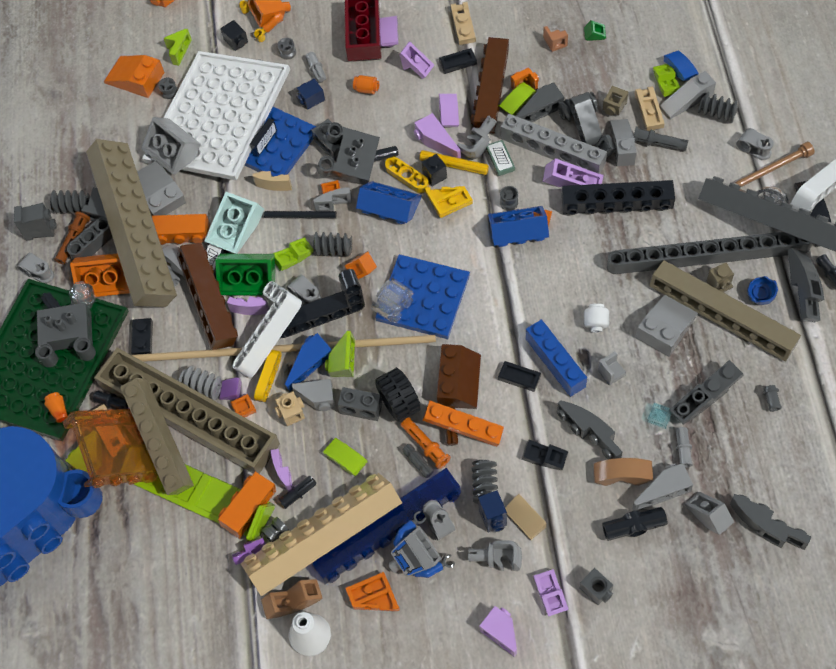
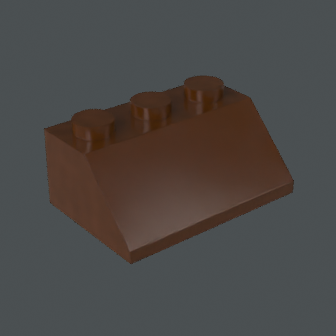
M442 344L437 403L444 406H454L455 408L477 409L481 354L462 345Z

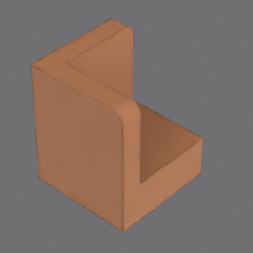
M548 26L544 27L543 38L552 52L568 46V34L565 30L551 32Z

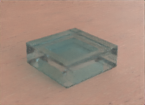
M654 403L647 422L666 429L672 414L669 411L670 408Z

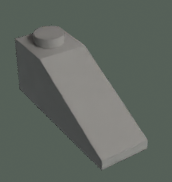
M704 71L680 87L660 105V109L669 119H672L701 103L703 96L707 92H710V97L713 96L716 82Z
M628 119L610 120L612 140L616 148L614 151L616 166L635 165L636 146Z
M671 464L667 466L634 501L633 511H639L691 492L693 483L684 464Z

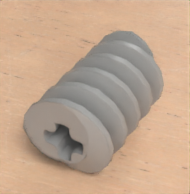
M191 365L181 373L179 382L208 398H212V400H216L220 395L222 377L218 376L215 379V374L211 373L208 376V371L205 370L202 373V369L197 368L195 370L194 365Z

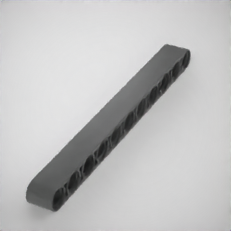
M785 232L615 250L608 255L607 270L612 274H624L657 270L663 261L679 268L787 256L789 248L807 253L810 251L813 243Z

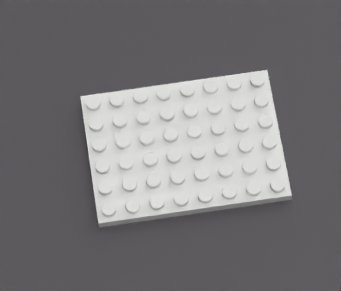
M198 51L164 118L172 120L201 143L195 160L182 170L237 180L252 150L250 143L264 125L290 72L289 65ZM146 152L142 158L144 163L148 164L156 161Z

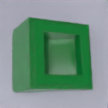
M590 20L584 27L585 40H605V25Z

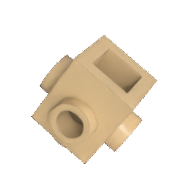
M294 392L284 393L275 399L278 405L275 407L279 418H284L287 426L305 419L302 411L304 404L300 397L296 398Z

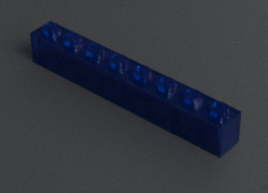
M445 468L401 497L402 504L311 563L324 584L335 582L340 577V574L346 570L351 571L354 569L359 561L369 559L374 555V551L380 547H387L392 542V539L396 537L398 530L409 520L412 521L416 512L421 511L416 515L417 521H423L425 518L423 506L428 501L436 500L443 508V505L447 502L451 503L457 500L460 496L459 494H461L460 485L449 470Z

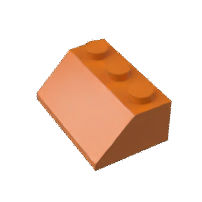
M118 253L77 257L70 263L76 293L90 296L91 293L88 290L90 286L94 290L95 297L130 293Z

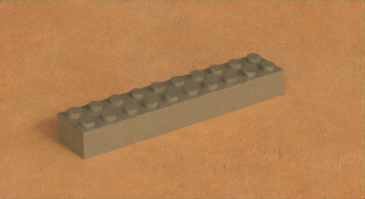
M96 139L86 153L133 305L167 307L177 296L129 145L123 142Z
M119 348L115 349L94 377L102 389L114 393L117 397L123 399L125 397L120 388L121 386L135 378L148 380L168 426L253 474L255 471L259 474L271 458V450L277 449L280 445L276 434Z

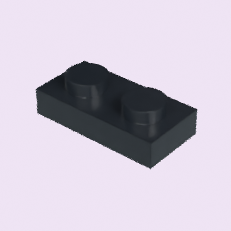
M151 318L133 319L132 355L152 354L153 320Z

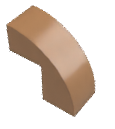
M616 458L594 463L595 483L604 486L619 481L637 486L653 481L652 461L639 458Z
M317 579L300 580L287 591L268 593L261 599L266 619H273L303 610L323 598Z

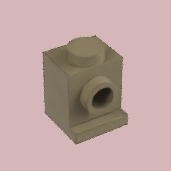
M612 85L603 101L602 110L607 115L613 116L615 114L619 116L624 105L627 104L629 92Z
M725 262L710 269L706 281L710 286L726 292L733 288L731 283L734 273Z

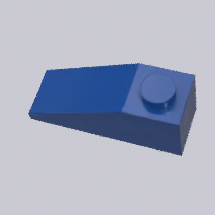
M318 333L314 336H309L304 341L285 382V386L289 391L293 390L292 384L301 383L323 365L326 360H329V353L332 349Z

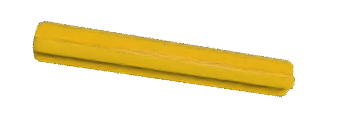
M422 150L419 156L420 160L424 161L437 154L448 167L486 175L489 170L488 164Z

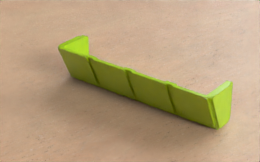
M146 446L129 447L117 480L121 482H130L219 523L218 516L224 507L227 508L231 503L233 495L241 490L236 486L185 464L194 486L178 495H167ZM268 502L258 507L252 524L243 534L247 536V540L252 541L259 538L262 533L261 530L265 527L275 509V504Z

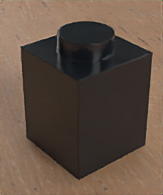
M235 20L220 28L223 39L234 51L248 43L246 32Z
M437 154L421 162L422 173L428 178L431 186L447 179L446 165Z

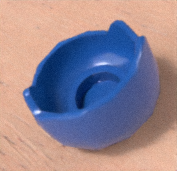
M767 276L755 278L749 283L747 289L749 299L758 305L770 304L775 300L778 293L776 281L769 279Z

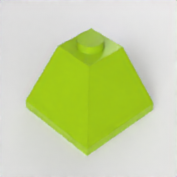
M351 331L345 332L329 353V360L325 361V370L328 371L330 377H354L355 338Z

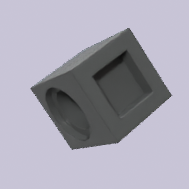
M594 568L580 582L579 589L599 605L602 601L606 603L612 597L613 593L611 591L614 585ZM595 584H599L603 587L604 590L601 592H596L593 590L592 586Z

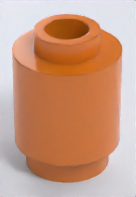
M364 75L354 77L353 90H357L358 93L375 94L379 90L380 83L376 77Z

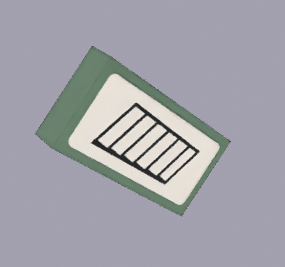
M503 140L491 143L486 147L498 176L515 171V166Z

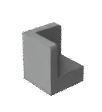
M616 352L599 361L598 372L609 385L626 376V371L617 362L618 354Z

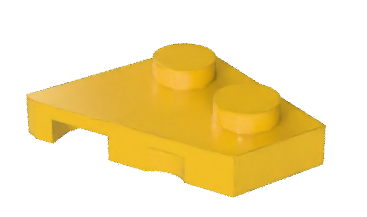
M456 186L454 188L441 187V189L432 190L430 187L425 188V193L440 218L473 204V199L465 186Z

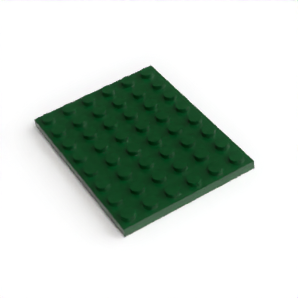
M27 279L0 328V422L15 427H23L37 434L63 442L94 381V377L97 375L129 312L128 308ZM50 292L61 307L73 305L72 300L75 299L79 301L77 304L86 303L91 310L93 347L96 351L93 359L89 361L81 360L73 347L55 350L58 361L54 366L45 367L41 364L35 354V350L38 347L37 311L48 309L41 300L43 293ZM54 392H58L63 396L68 416L67 420L57 423L56 419H54L44 405V398Z

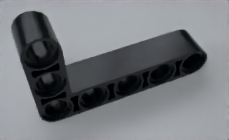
M347 269L339 274L341 292L302 305L280 338L298 334L362 310L365 307V302L355 271Z

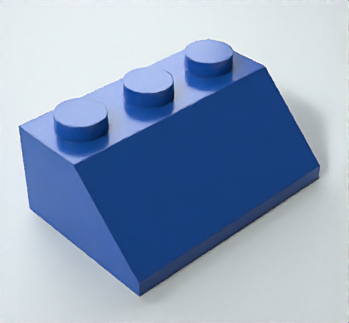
M371 181L360 187L356 209H360L365 214L374 213L382 219L392 218L397 223L405 224L413 219L422 195Z
M543 206L488 214L494 246L504 247L508 243L515 242L516 244H523L528 240L542 241L549 237L547 215ZM534 212L539 213L540 216L534 217Z

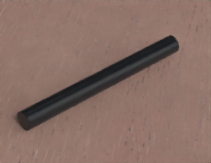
M264 211V218H337V212Z

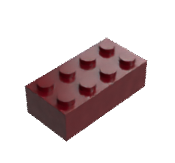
M345 0V47L348 61L382 59L379 0Z

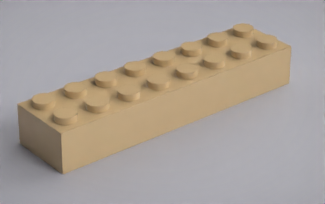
M380 473L373 474L360 486L352 487L349 493L343 497L335 498L331 505L317 510L311 518L300 521L297 527L291 531L283 532L276 541L265 544L262 550L256 554L248 555L240 564L259 594L263 596L402 504V501L391 482Z

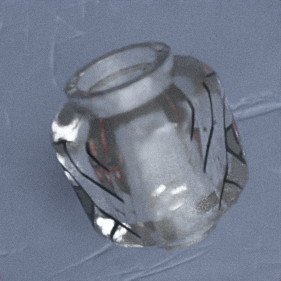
M83 281L76 282L69 290L72 305L86 303L89 309L92 308L96 298L93 287Z

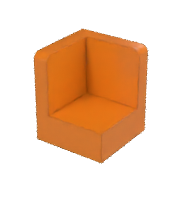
M368 251L353 258L345 265L346 269H353L358 279L370 274L377 268Z

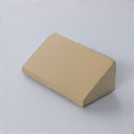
M520 494L515 496L505 509L509 518L530 540L546 528L544 519Z

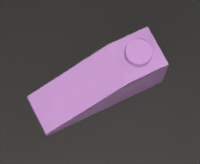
M433 113L414 123V135L425 146L443 155L461 158L459 147Z
M556 158L546 164L543 182L557 187L602 184L603 175Z

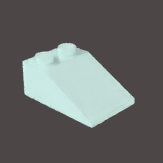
M225 192L204 242L237 254L258 226L264 208L256 202Z

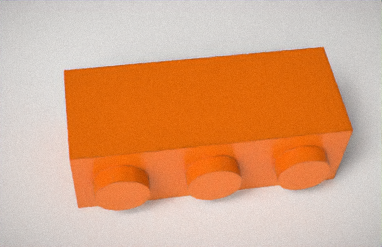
M206 214L152 216L161 245L166 243H202L210 228V222Z
M256 471L252 476L246 478L243 484L244 487L240 492L237 491L233 495L230 505L227 508L224 507L218 516L220 526L239 539L252 524L258 507L267 504L276 492L275 484Z

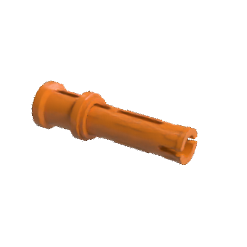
M410 417L403 420L400 426L424 450V455L435 463L437 469L443 468L449 462L451 456L445 454L439 448L440 445L437 442H432Z

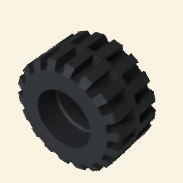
M396 367L375 379L377 391L381 394L384 405L395 420L401 422L421 410L420 401L413 386L399 368Z

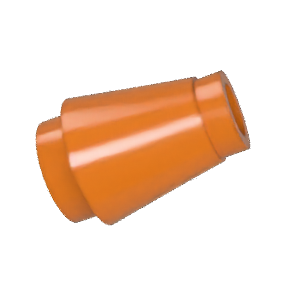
M58 392L47 395L44 398V405L54 419H56L57 423L67 420L68 416L63 396Z

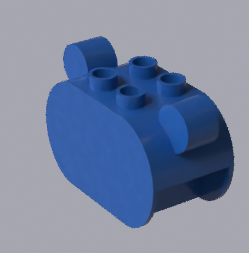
M11 426L0 428V586L7 581L15 582L21 579L30 568L28 563L40 553L48 554L54 551L63 540L62 535L72 526L75 519L86 518L94 514L100 508L103 500L100 486L91 475L79 469L70 470L39 434L23 427Z

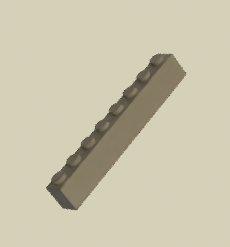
M663 261L652 275L649 285L651 288L667 295L785 362L801 337L794 330L787 328L776 320L765 316L666 261Z

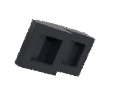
M529 439L521 460L551 469L563 470L568 451L551 444L545 446Z

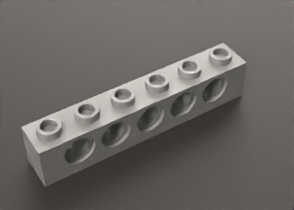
M508 114L501 125L502 140L553 160L556 158L598 174L601 173L606 164L607 151L517 116Z

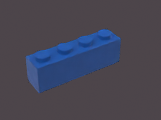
M541 319L526 328V341L566 393L571 397L586 388L587 376L544 321Z

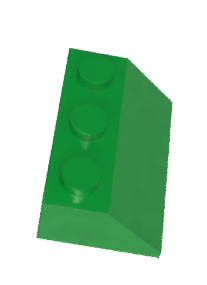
M219 254L215 259L216 279L219 282L221 295H263L265 286L270 281L275 282V254Z

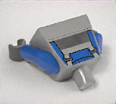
M418 511L414 514L412 521L409 520L398 530L393 542L395 548L391 551L394 559L389 562V567L394 573L402 570L406 576L414 575L415 577L429 578L442 571L445 566L448 568L453 567L455 562L446 564V559L452 555L445 554L441 558L420 526L416 528L417 524H422L426 520L425 517L423 521H417L416 515L421 512Z

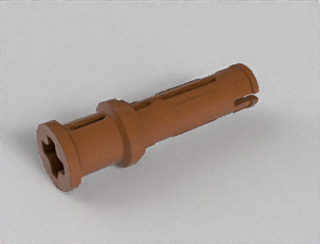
M75 212V218L72 224L68 226L69 232L54 258L56 262L65 265L69 257L66 247L69 241H73L83 232L86 223L90 222L88 215L82 212Z

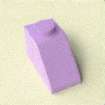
M494 606L479 626L480 632L515 657L517 646L513 620L510 617L511 614L502 607L499 609Z

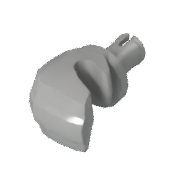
M487 116L480 128L473 127L471 131L474 135H469L467 138L471 142H476L475 145L467 146L458 143L457 146L460 152L471 159L481 157L491 140L488 134L497 121Z
M493 541V543H489L487 549L469 548L468 550L469 562L484 561L489 564V568H494L496 564L501 571H504L503 560L509 561L513 571H519L522 565V551L520 546L514 541Z

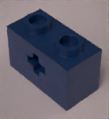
M498 490L478 497L479 512L487 532L503 530L504 526H507V511Z

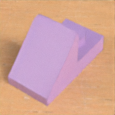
M410 41L399 54L403 69H413L422 79L434 67V64Z

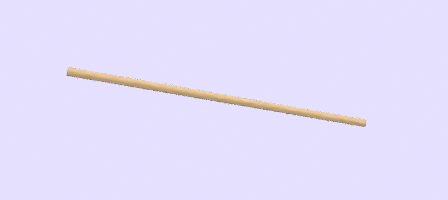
M435 335L355 340V348L436 342ZM339 341L326 343L333 349ZM303 344L275 345L273 350L281 351V353L300 351ZM242 348L137 354L132 356L143 362L237 356Z

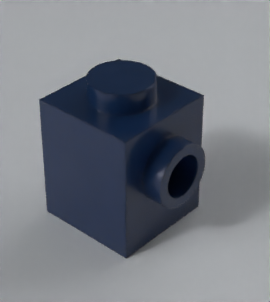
M315 78L297 87L298 95L296 97L301 105L304 104L307 110L325 101L324 91Z

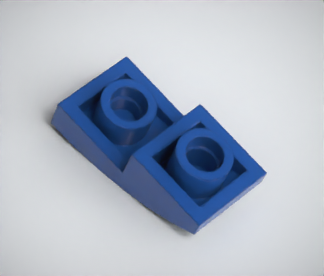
M679 50L664 55V62L674 68L675 76L682 81H689L699 74L692 62Z

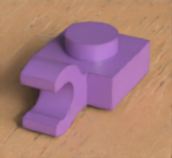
M263 536L243 544L244 551L232 554L235 565L242 563L248 555L256 554L262 550V547L266 544Z

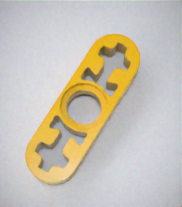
M392 157L386 159V172L413 191L424 193L425 188L429 187L426 176L399 158ZM404 172H410L412 174L409 178H404L402 176Z
M272 349L267 356L255 389V400L266 402L281 362V351Z

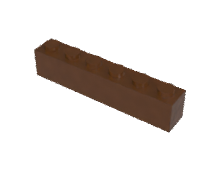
M488 37V43L484 44L483 54H485V58L481 59L483 71L479 72L478 82H480V86L477 85L476 88L478 99L474 100L473 110L476 111L471 116V124L475 128H480L487 116L496 121L498 119L509 53V39ZM497 123L489 133L495 134Z
M202 243L181 245L177 253V259L211 350L232 347L238 337L237 329L233 327L231 322V314L226 309L224 296H221L219 282L215 280L213 267L208 262L207 251L203 248Z

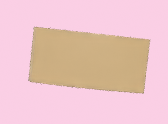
M271 171L253 173L257 187L273 191L292 190L289 174L272 177Z

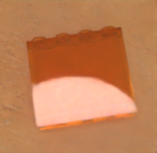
M130 409L74 411L63 421L65 429L73 428L90 477L84 483V487L93 486L94 488H99L104 485L118 486L122 483L132 485L144 481L145 483H151L159 476Z

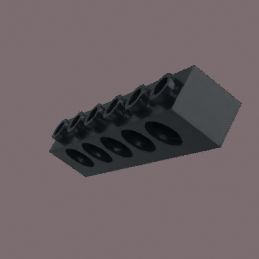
M673 180L562 186L561 193L563 214L569 215L578 213L594 214L598 212L669 210L674 208L675 203Z

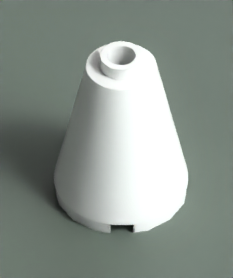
M298 613L294 617L289 630L291 646L296 652L309 657L323 652L331 639V630L328 622L317 614Z

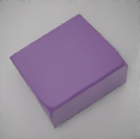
M240 378L222 381L220 400L240 398L242 384Z

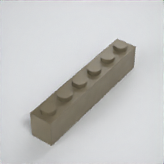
M135 378L121 386L122 393L166 494L178 495L193 487L194 484L148 380Z

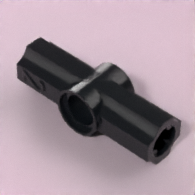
M662 507L643 512L637 510L626 513L621 518L603 522L602 527L607 541L625 536H640L646 533L647 530L667 525L668 521L665 510Z

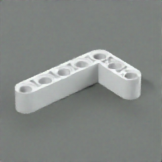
M836 159L799 188L790 203L793 205V209L799 211V208H803L812 212L815 205L836 188Z
M270 281L263 290V295L274 303L233 362V369L248 378L256 374L302 305V301L274 281Z

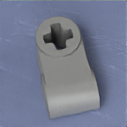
M748 128L738 139L736 145L741 151L747 152L759 160H767L771 156L774 141L755 129Z
M30 252L17 266L23 274L46 284L54 279L55 274L49 268L48 263Z
M302 274L287 286L288 291L298 297L303 304L321 299L317 287L310 283Z
M430 500L423 506V513L428 521V526L437 541L456 530L448 513L442 509L438 501Z

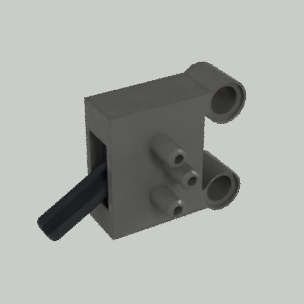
M333 122L328 125L325 137L331 143L341 141L336 163L332 157L323 156L318 162L317 172L321 176L330 175L365 185L370 180L374 162L398 156V148L392 146L377 150L380 137L342 127L341 124ZM330 130H336L339 135H332ZM327 163L330 169H324L321 164Z
M50 292L43 293L41 300L48 309L37 311L38 347L35 350V354L41 364L45 367L54 366L58 361L55 350L73 347L81 360L89 361L93 359L96 351L93 347L91 310L88 305L80 303L61 307Z

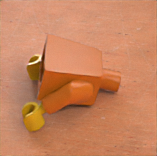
M242 0L239 3L242 13L247 14L251 11L259 27H263L262 30L256 29L254 31V35L259 42H263L266 38L264 34L266 32L269 33L277 24L282 22L285 12H290L291 10L290 3L281 2V0Z

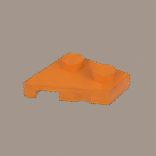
M384 572L345 588L353 609L400 610Z

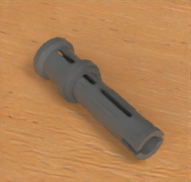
M636 126L634 132V140L647 143L648 146L655 144L686 152L689 141L658 134L652 129L650 131L639 129V126Z

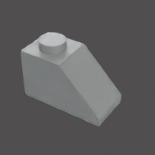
M331 379L292 384L295 396L300 397L302 401L313 409L328 411L331 408H335Z
M700 491L685 503L688 510L707 529L718 535L726 531L734 523L725 503Z

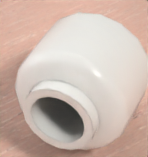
M590 304L585 309V327L591 329L593 333H600L609 326V310L605 308L604 304Z

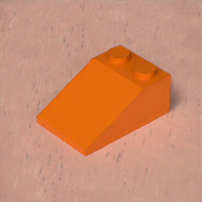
M147 55L120 56L104 80V83L149 98L165 72L159 59Z

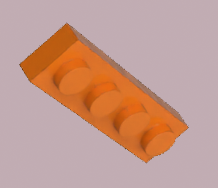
M430 400L422 420L496 447L500 444L504 426Z

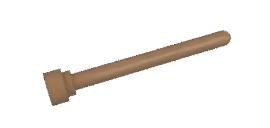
M807 141L801 144L798 150L735 183L743 187L800 157L808 158L814 155V147Z

